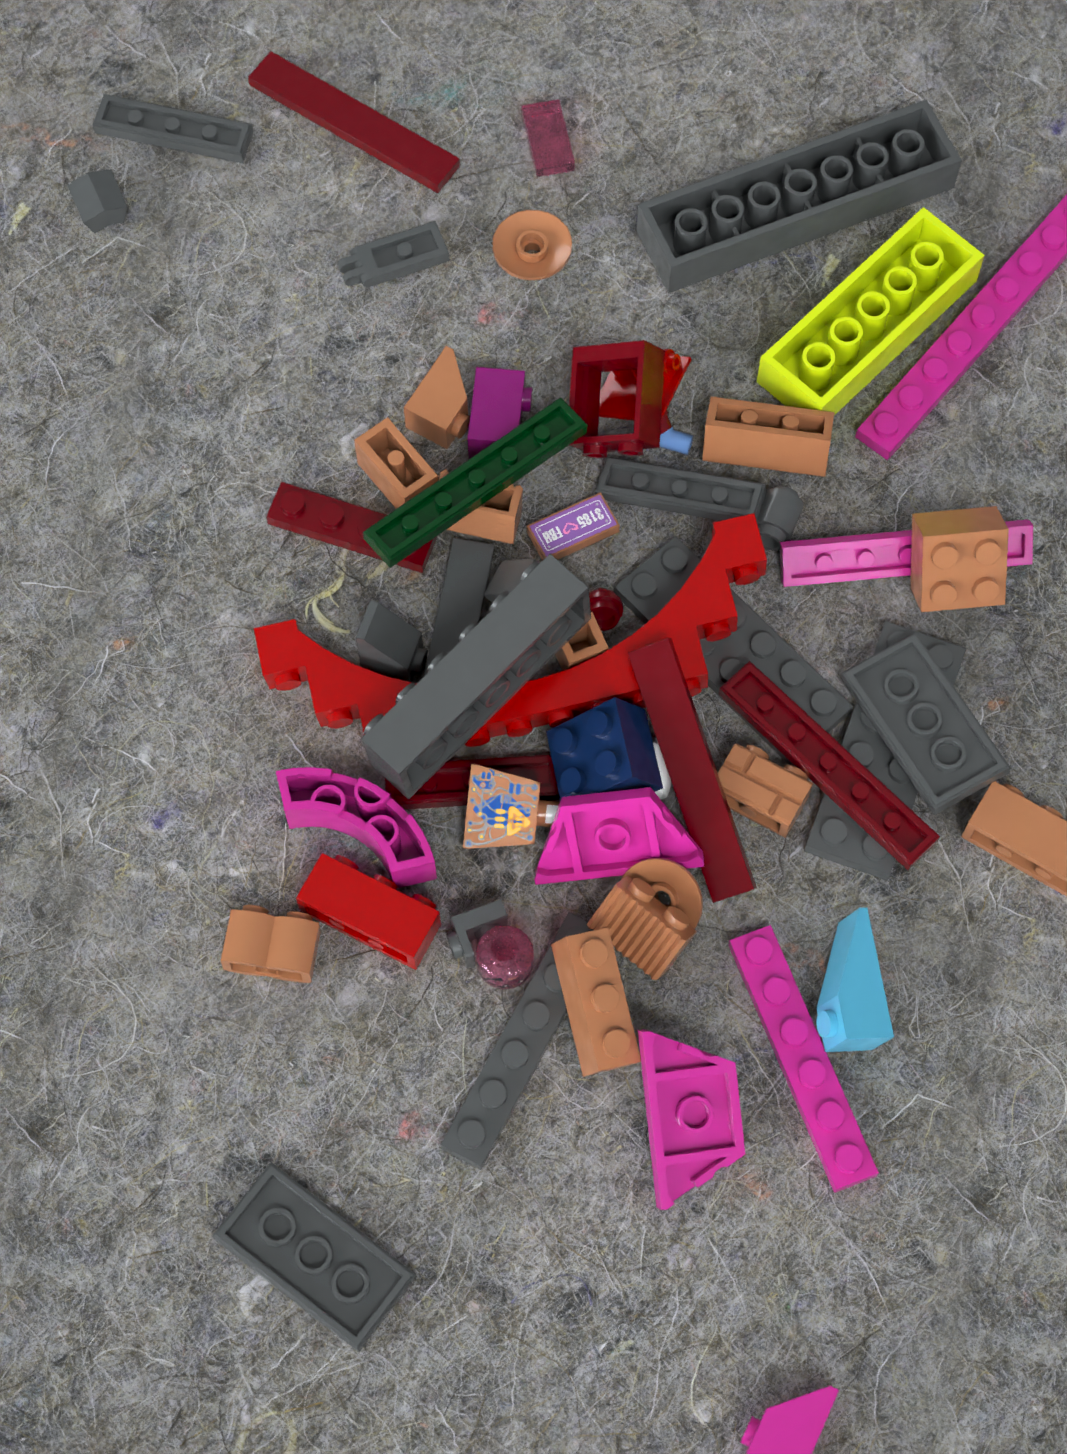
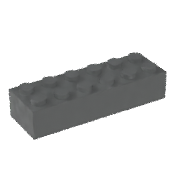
M551 554L541 563L535 561L530 564L521 575V582L510 593L504 591L492 602L488 615L479 623L474 621L469 624L458 638L459 643L448 654L442 652L437 655L427 668L428 673L417 684H408L398 694L395 700L397 704L385 715L379 714L375 716L365 727V735L361 740L371 765L408 800L591 619L589 587Z

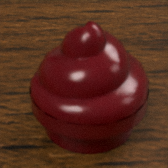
M597 588L589 593L590 609L600 630L606 631L614 628L623 615V602L620 597L607 588Z

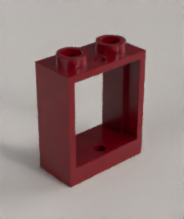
M645 340L573 347L569 406L588 426L587 433L571 443L570 446L582 450V455L588 458H606L607 452L618 451L619 454L627 456L643 455V449L659 448L665 350ZM637 369L634 433L598 436L602 372Z

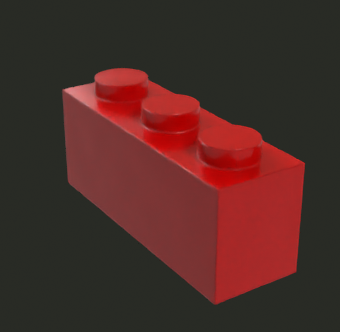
M322 853L296 897L300 912L309 914L325 925L416 970L441 926L440 911L436 910L437 906L422 895L413 894L410 897L398 891L397 885L384 876L375 874L372 878L358 871L359 867L344 856L336 855L335 858H332Z

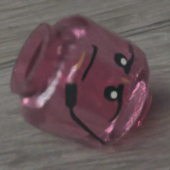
M509 925L496 926L486 931L479 939L476 948L477 970L480 976L490 986L502 990L514 989L523 984L531 975L534 966L533 944L528 935L519 928Z

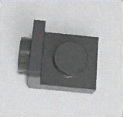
M501 899L451 917L452 932L446 934L454 958L463 957L467 969L475 966V954L470 941L477 939L478 943L493 940L502 934V929L508 927V915Z

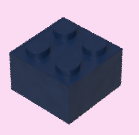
M614 697L546 731L560 801L562 797L647 787H651L656 792L663 788L646 711L641 707Z

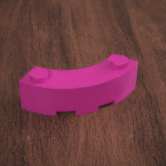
M303 767L275 771L289 829L323 827L337 830L356 838L372 850L380 859L391 881L398 888L437 879L435 860L423 831L413 816L396 803L389 793L361 777L355 779L333 773L332 769Z

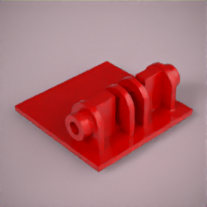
M665 349L661 420L692 360L691 357L675 354L672 349ZM637 369L611 371L600 391L599 417L635 420Z

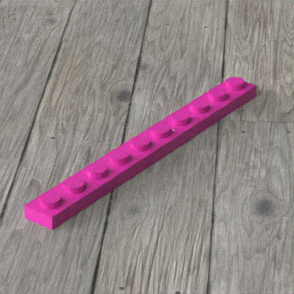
M1067 195L857 429L855 438L886 460H889L1067 258Z

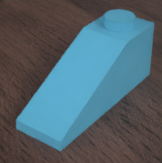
M858 908L838 922L816 1008L818 1014L817 1030L822 1037L825 1052L873 1050L894 1038L867 908Z

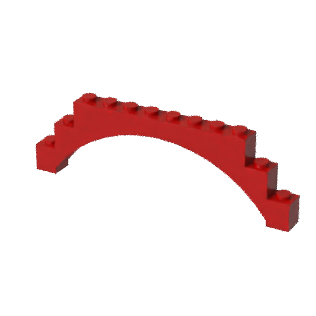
M752 513L713 522L712 540L700 563L683 587L657 615L631 636L604 653L570 669L528 681L465 743V746H481L490 742V738L505 734L508 737H521L531 733L535 727L548 724L554 728L614 697L638 707L646 708L628 652L667 638L672 639L691 697L699 694L702 691L701 689L708 688V671L700 639L706 638L707 641H719L730 636L731 632L737 631L738 615L729 583L735 582L737 585H747L757 581L760 576L766 575L767 557L755 514ZM296 619L253 628L263 677L269 689L276 688L280 691L292 690L302 684L301 682L308 681L315 715L321 727L342 728L352 724L354 719L361 718L364 732L367 724L379 714L385 715L397 704L395 700L398 694L408 684L413 683L387 677L357 666L324 649L300 631Z

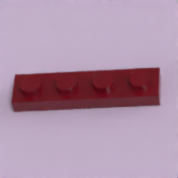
M281 482L266 516L269 525L382 560L364 540L363 531L387 515ZM437 536L396 565L423 573Z

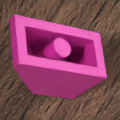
M828 1386L769 1407L764 1411L761 1419L752 1416L740 1441L741 1444L748 1447L745 1454H812L839 1390Z

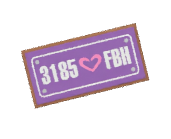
M600 492L527 525V534L542 561L549 554L559 560L618 533L620 525Z

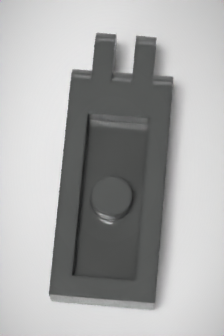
M432 221L356 246L350 250V256L340 259L337 265L340 272L344 273L343 279L347 286L362 283L364 287H372L448 262L449 251L436 221Z

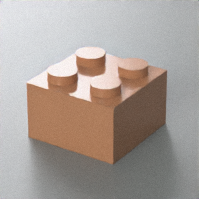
M996 506L912 514L910 589L921 612L1005 605L1009 529Z

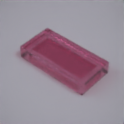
M556 99L521 105V114L536 176L541 177L575 171V161L560 100Z

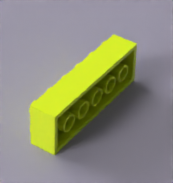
M923 207L761 356L757 383L785 406L834 412V415L837 414L977 282L985 255Z

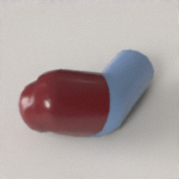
M666 410L661 420L659 447L688 455L694 436L673 430L668 417L669 412Z

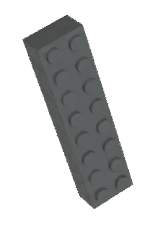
M926 99L639 203L636 231L668 293L953 189L955 188L962 160Z

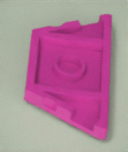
M651 787L567 796L561 798L535 870L534 880L535 885L623 876L633 865L649 858L669 859L686 869L704 867V854L702 849Z
M643 1029L638 1030L656 1207L660 1210H665L675 1204L674 1200L694 1186L698 1188L713 1178L718 1169L730 1166L745 1155L736 1063Z

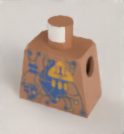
M471 764L463 848L473 849L534 844L536 826L551 827L560 802L539 800L541 782Z

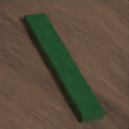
M560 397L363 531L364 540L389 568L393 567L586 434L588 425Z

